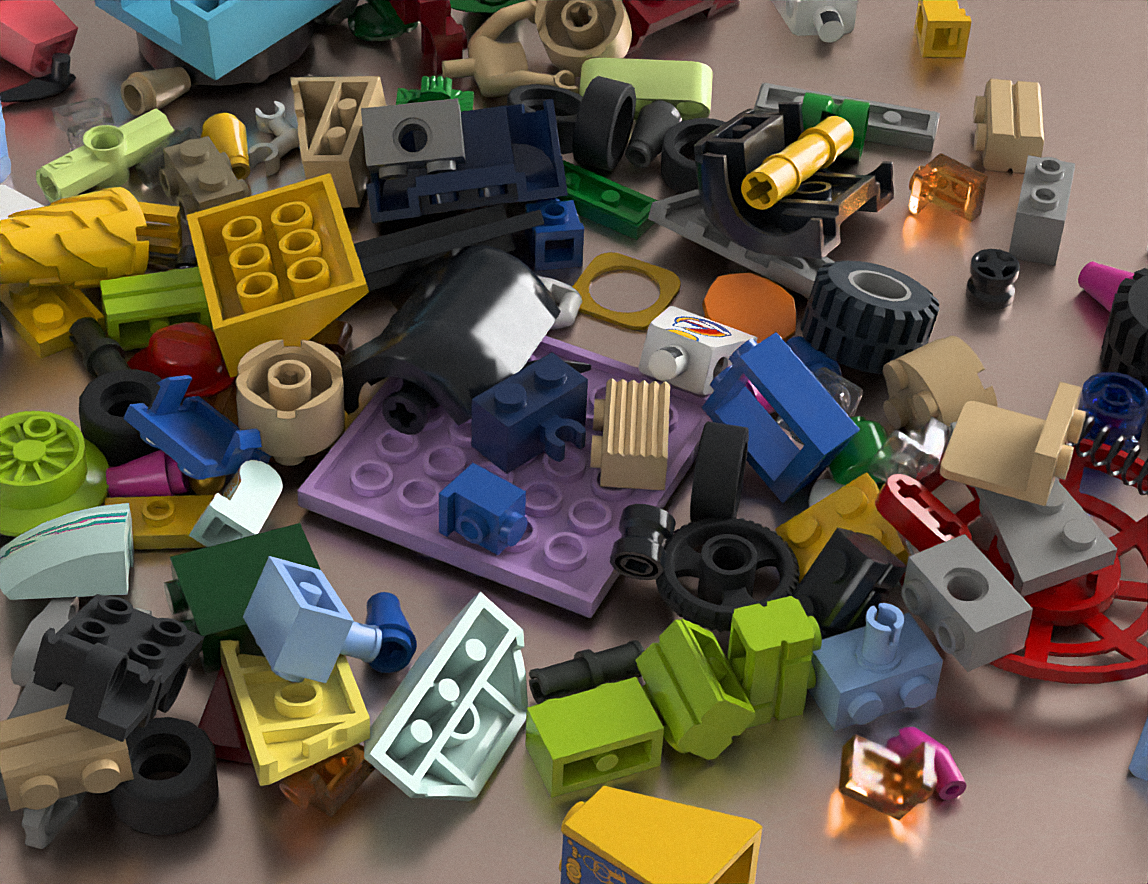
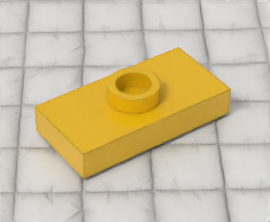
M215 495L105 498V505L129 503L134 549L203 548L206 546L190 537L189 534Z

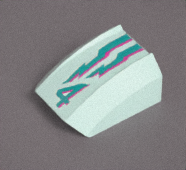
M129 503L97 506L71 512L36 526L0 548V589L3 594L10 600L96 596L97 594L102 596L127 595L129 570L134 564L132 517Z

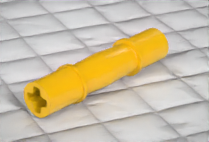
M830 116L815 127L806 129L800 134L797 141L788 145L780 153L767 157L758 168L743 179L741 191L745 201L753 208L764 210L773 206L783 197L793 194L799 188L801 182L810 178L817 170L830 166L836 157L851 146L854 137L851 125L841 117Z

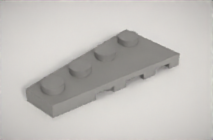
M698 189L652 202L648 216L649 220L803 295L807 299H809L818 269L822 268L826 263H835L827 256H824L822 259L765 255L755 253L735 244L712 225L704 212Z
M957 421L950 423L948 441H950ZM1056 478L1046 506L975 487L980 498V512L985 523H991L998 538L996 547L1003 562L1010 564L1015 575L1013 585L1022 597L1114 564L1117 548Z

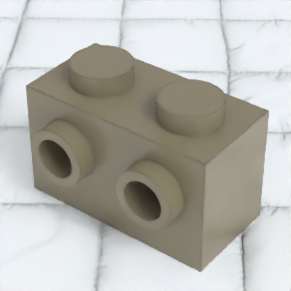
M209 136L186 140L181 144L163 148L165 168L159 171L161 185L166 196L171 198L175 206L180 207L181 219L185 225H188L186 217L188 214L251 196L246 182L243 179L238 180L234 175L227 154L225 152L219 153Z

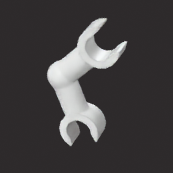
M274 101L275 114L265 115L258 108L255 109L258 129L264 133H274L277 137L270 143H259L252 146L248 152L250 169L254 168L258 163L265 161L267 176L273 175L280 169V158L300 145L298 130L286 120L285 107L277 101Z

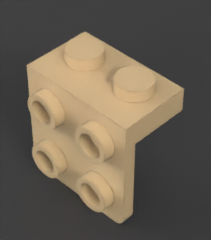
M1059 382L1046 420L977 401L966 402L941 461L940 474L949 480L1046 506L1055 478L1064 480L1066 478L1074 447L1068 446L1067 443L1069 441L1077 444L1082 431L1086 412L1077 409L1081 387Z

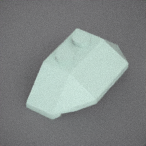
M481 592L475 595L419 656L370 727V738L364 741V758L410 798L472 801L477 798L526 720L528 707L527 682L521 649L524 647L523 629Z

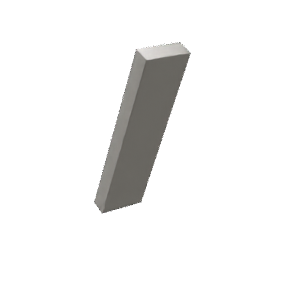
M769 83L761 84L754 106L755 114L778 112V102L803 103L806 92L832 96L835 104H840L845 98L869 102L870 114L865 141L932 152L940 117V113L935 111Z

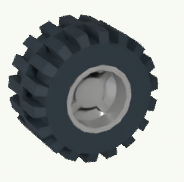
M835 261V263H826L822 268L818 269L800 330L803 332L802 336L804 339L811 343L814 349L824 352L826 356L834 361L860 371L883 374V366L886 363L928 344L940 309L939 302L926 287L894 269L862 261Z

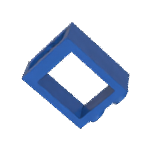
M775 332L760 343H757L752 338L732 353L729 360L733 365L724 369L712 380L710 386L714 391L701 408L713 422L742 426L749 429L746 461L777 498L784 503L817 480L860 429L779 334ZM749 380L804 443L801 450L747 389L745 385Z

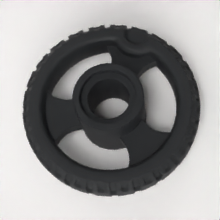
M707 517L704 520L698 519L696 522H689L688 525H683L680 529L674 531L672 541L664 547L668 555L664 573L656 579L660 596L665 601V604L670 606V609L676 612L679 617H683V619L695 625H700L702 628H709L711 631L718 630V632L727 631V633H730L734 609L758 603L765 607L767 606V601L791 596L799 585L800 572L798 561L791 547L776 532L770 531V528L763 527L762 524L754 523L751 520L746 521L744 518ZM703 545L701 553L693 550V548ZM762 567H776L780 577L777 588L766 598L760 601L754 600L752 596L755 571ZM677 578H698L699 598L688 592Z

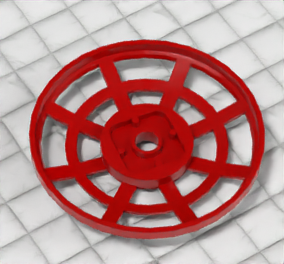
M1084 438L1080 442V451L1084 453L1090 450L1094 441ZM1102 444L1096 450L1095 461L1101 462L1107 458L1111 446ZM1074 445L1072 446L1074 450L1065 480L1059 479V482L1086 513L1103 520L1119 531V533L1108 538L1117 548L1114 564L1024 596L1025 601L1033 608L1028 637H1026L1024 648H1022L1025 650L1024 657L1011 653L988 664L1032 679L1065 684H1102L1133 679L1148 674V648L1136 641L1148 632V605L1141 616L1124 630H1121L1103 613L1111 606L1114 599L1148 603V583L1120 580L1121 565L1118 558L1136 548L1148 568V515L1136 522L1128 514L1112 504L1079 492L1084 467L1106 474L1107 470L1106 464L1097 467L1093 466L1090 455L1085 457L1077 456ZM1120 450L1112 459L1110 469L1115 472L1123 467L1129 453ZM945 452L935 457L913 477L931 493L945 481L949 480L940 474L941 461ZM1138 457L1136 458L1134 463L1127 469L1126 479L1128 481H1132L1139 476L1145 461ZM1122 473L1113 477L1122 480ZM1148 474L1143 478L1142 489L1144 491L1148 490ZM966 485L975 500L966 504L955 515L969 527L983 516L979 509L980 498L975 487ZM995 534L988 551L978 549L1014 587L1015 575L1010 564L1004 563L996 547L998 538ZM902 535V537H903V539H904V541H905V543H906V542H907V539ZM905 573L899 580L901 588L904 584ZM1083 624L1101 639L1079 644L1050 642L1053 626H1072ZM1116 651L1130 660L1129 662L1103 666H1067L1047 663L1048 655L1056 657H1088Z

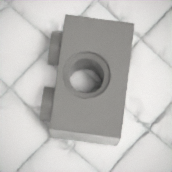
M458 98L361 108L366 166L370 174L379 173V179L405 178L408 176V170L427 168V174L430 175L456 171V165L466 164L461 110ZM419 130L428 136L427 143L422 150L408 152L401 147L402 138L409 131Z
M1028 155L1009 253L1017 259L1056 266L1075 163L1060 161L1053 157L1042 158Z
M965 534L908 557L901 594L905 605L911 613L918 615L936 635L942 649L952 654L967 672L1024 648L1033 608Z

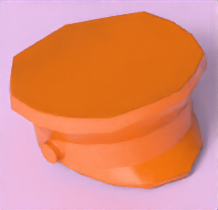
M734 273L718 276L710 286L702 303L704 318L758 337L757 343L765 340L775 332L786 342L796 332L794 298L776 283L752 273Z

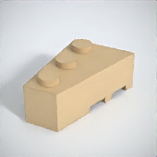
M380 76L291 77L301 159L306 180L331 173L342 209L360 207L366 190V184H368L371 176L366 166L361 108L386 106Z

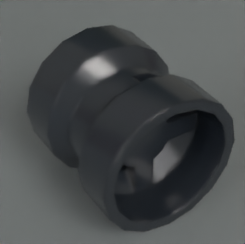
M633 504L625 507L622 511L618 528L622 536L614 542L610 556L612 567L619 573L638 580H654L662 576L668 556L664 547L672 541L676 525L673 516L659 507L648 504Z

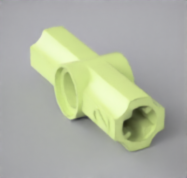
M157 108L120 127L112 125L93 127L85 132L83 146L36 170L37 184L42 189L45 198L51 203L62 198L77 196L94 186L98 188L121 186L130 177V167L163 151V148L176 143L175 130L170 125L167 116Z

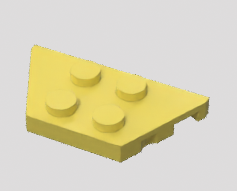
M220 641L221 663L260 786L270 785L370 738V717L345 655L339 654L327 683L304 678L303 682L297 683L276 675L271 670L266 657L240 654L239 641Z

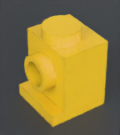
M918 0L914 28L922 57H965L971 27V17L966 16L965 9L959 8L957 0Z

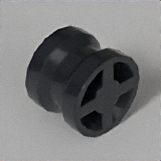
M990 248L975 253L970 264L972 276L968 279L966 285V296L969 301L978 307L990 310L1004 309L1009 306L1014 300V283L1020 271V263L1017 258L1001 249Z

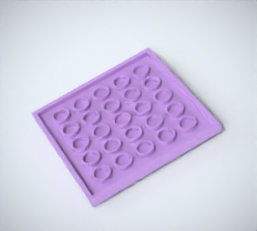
M545 336L527 362L539 360L552 352L562 360L591 364L590 371L580 373L588 379L586 426L584 427L586 430L585 447L580 450L573 443L563 441L565 443V459L563 461L557 462L551 459L544 451L508 474L504 473L471 446L472 418L458 426L442 406L431 409L428 413L426 426L418 434L407 435L392 428L382 414V405L388 395L398 392L402 388L403 379L389 377L297 490L298 506L591 618L620 575L610 564V556L614 542L622 536L618 528L623 509L633 504H648L661 509L664 508L697 457L704 425L708 421L713 422L701 408L711 394L699 395L669 384L668 460L665 490L601 487V468H590L592 435L603 436V431L593 430L595 399H605L606 382L613 378L616 382L624 379L628 383L634 379L637 383L643 380L648 384L656 381L659 385L663 383L661 380L642 374L637 367ZM472 463L526 491L525 517L528 521L526 531L516 545L508 546L499 555L478 544L467 541L455 531L448 537L439 533V492Z

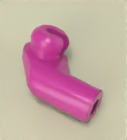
M918 728L899 729V735L887 741L886 749L898 766L906 767L914 759H917L926 768L941 799H954L966 790L967 784L948 748Z

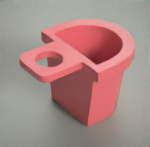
M0 0V57L34 77L39 78L51 74L52 55L55 53L70 54L78 27L52 0Z

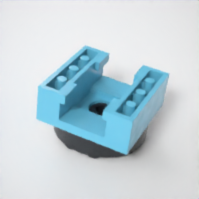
M342 0L94 1L95 6L136 31L138 46L142 55L157 70L182 67L190 77L191 86L198 84L222 86L246 82H263L269 75L282 70L298 60L307 49L314 35V18Z

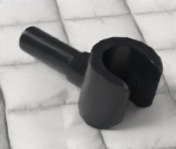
M192 245L182 247L178 254L149 251V264L168 266V268L173 269L198 267L194 246Z

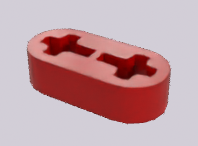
M891 475L875 498L877 511L920 552L963 534L970 540L972 539L968 527L924 485L907 475Z

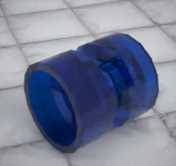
M1101 372L1088 378L1083 384L1078 410L1088 412V417L1094 416L1095 422L1092 429L1085 436V439L1094 441L1102 427L1110 425V433L1103 444L1112 446L1117 437L1124 434L1126 440L1121 450L1129 453L1135 445L1139 444L1142 429L1148 412L1147 388L1139 380L1117 372Z

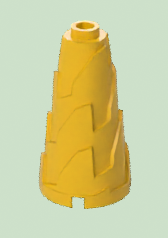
M122 187L105 188L96 192L62 198L50 203L49 206L15 212L9 215L8 218L0 220V284L27 283L28 287L73 285V289L100 288V281L116 279L122 276L144 275L149 258V240L137 241L135 228L147 227L137 200L128 190Z

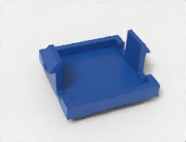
M190 375L167 377L157 382L156 384L160 386V389L152 407L147 410L148 407L144 403L130 404L123 418L140 432V437L144 442L164 451L178 463L177 466L181 472L194 479L205 480L211 477L235 474L245 461L257 460L268 464L271 458L269 454L257 449L262 447L260 431L257 428L240 431L239 427L199 396L186 397L183 405H180L192 380Z

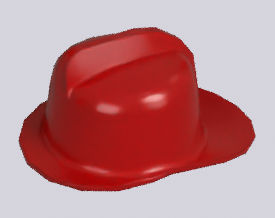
M198 322L175 323L156 330L149 339V346L136 353L127 362L131 369L154 373L161 379L190 375L192 380L183 398L214 396L226 390L237 377L230 378L215 333L208 326Z

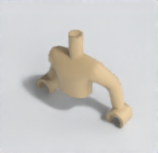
M526 0L501 8L490 16L469 39L467 44L469 58L442 62L444 79L446 77L451 79L474 76L481 94L488 98H499L509 94L514 88L530 84L551 85L579 94V88L574 86L575 76L572 72L562 70L556 73L555 76L530 72L520 41L512 43L495 41L509 25L516 21L528 18L530 22L536 24L535 10L539 0Z

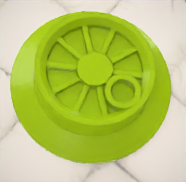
M24 411L0 418V534L17 537L44 522L71 512L101 506L109 490V485L106 481V470L109 468L108 462L103 453L93 443L85 439L80 429L69 419L45 411Z

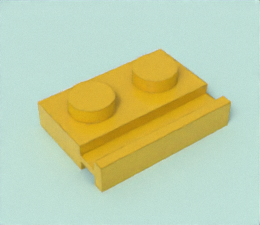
M27 283L0 285V313L41 359L74 345L69 339V336L72 335L69 330L78 319L92 317L101 325L103 332H106L105 316L80 289H73V285L28 287Z

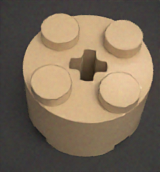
M539 0L537 3L535 23L539 37L550 61L561 71L568 70L575 77H580L582 64L586 60L592 58H624L628 52L632 38V29L622 0Z
M949 336L932 341L883 366V374L890 398L883 404L885 415L895 429L905 427L911 433L914 445L924 459H930L946 451L949 443L947 438L950 423L958 421L966 402L977 401L998 407L993 386L984 389L977 373L985 370L972 348L957 336Z
M282 339L258 345L242 357L237 367L238 374L236 377L238 426L240 431L254 428L260 431L262 447L257 449L264 451L270 456H274V459L282 465H297L306 456L316 454L328 448L344 434L345 415L342 368L340 360L331 350L319 343L301 340V347H284Z

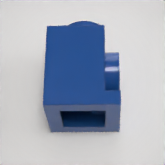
M553 197L539 199L535 204H526V213L541 210L544 220L542 225L525 229V236L534 270L582 267L584 226L579 221L574 201H560L558 198ZM565 240L567 248L545 250V241Z
M472 463L439 492V533L448 537L455 531L467 541L478 544L499 555L508 546L516 545L526 531L528 523L525 517L526 491Z

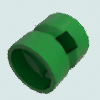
M806 92L802 103L804 131L815 127L830 116H838L845 119L852 127L853 142L847 150L836 158L859 162L867 132L870 103L845 98L840 104H835L832 96Z

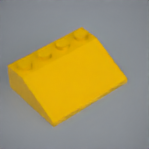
M331 173L186 215L213 329L230 378L237 376V367L240 360L253 348L269 341L282 339L284 347H301V340L309 341L369 293Z

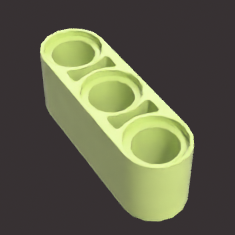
M592 58L582 64L579 95L583 97L591 80L597 76L629 83L635 88L636 93L634 120H637L642 107L656 100L672 104L679 111L682 121L694 118H707L710 114L713 72L710 67L703 63L675 60Z

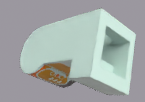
M245 461L223 490L222 495L217 493L194 525L189 536L204 546L210 547L258 534L282 491L281 477L276 470L262 461Z

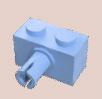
M271 556L268 557L243 618L253 634L257 645L261 648L270 664L271 670L276 675L297 683L303 682L304 678L327 683L339 654L361 659L367 663L372 662L376 658L381 647L382 631L378 626L355 622L321 570Z
M879 603L876 620L877 609L873 605L867 611L866 626L823 639L821 649L813 651L812 664L815 670L816 684L814 688L808 689L834 731L854 724H867L879 716L906 707H919L928 700L936 698L943 659L910 612L903 614L894 605Z

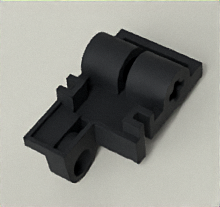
M97 594L57 633L51 627L44 633L33 669L35 672L33 683L54 692L63 683L74 687L65 719L123 742L137 726L145 728L148 725L149 718L153 719L157 710L164 713L170 710L180 693L188 668L199 657L204 636L189 631L184 624L177 620L156 618L134 609L131 603L122 598L114 596L104 597Z

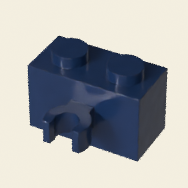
M549 353L472 399L471 446L506 474L544 451L551 459L557 462L563 461L565 459V443L563 441L573 443L580 450L585 447L586 430L584 427L586 426L588 379L554 353Z

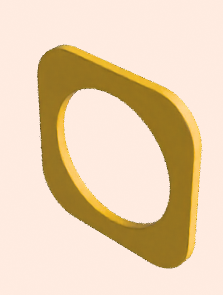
M608 252L596 256L572 287L582 297L583 302L580 305L579 312L630 330L648 329L650 323L669 307L680 291L681 282L679 277L670 270L620 253ZM632 270L643 273L654 280L659 287L660 295L653 305L644 310L628 313L616 312L596 303L589 293V286L597 276L605 272Z

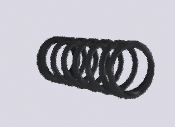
M1086 412L1078 443L1068 442L1067 445L1071 447L1075 445V451L1079 457L1090 455L1092 465L1095 467L1106 464L1108 475L1116 476L1122 473L1121 477L1124 485L1129 486L1137 483L1139 494L1142 496L1148 495V490L1144 491L1142 489L1143 478L1148 474V458L1142 466L1138 477L1132 481L1126 479L1127 469L1134 463L1141 452V444L1135 445L1130 450L1123 467L1115 472L1110 469L1111 461L1125 443L1126 436L1124 434L1117 437L1107 458L1101 462L1095 461L1096 450L1108 437L1110 425L1102 427L1090 450L1084 453L1080 451V442L1089 433L1095 422V417H1088V412Z

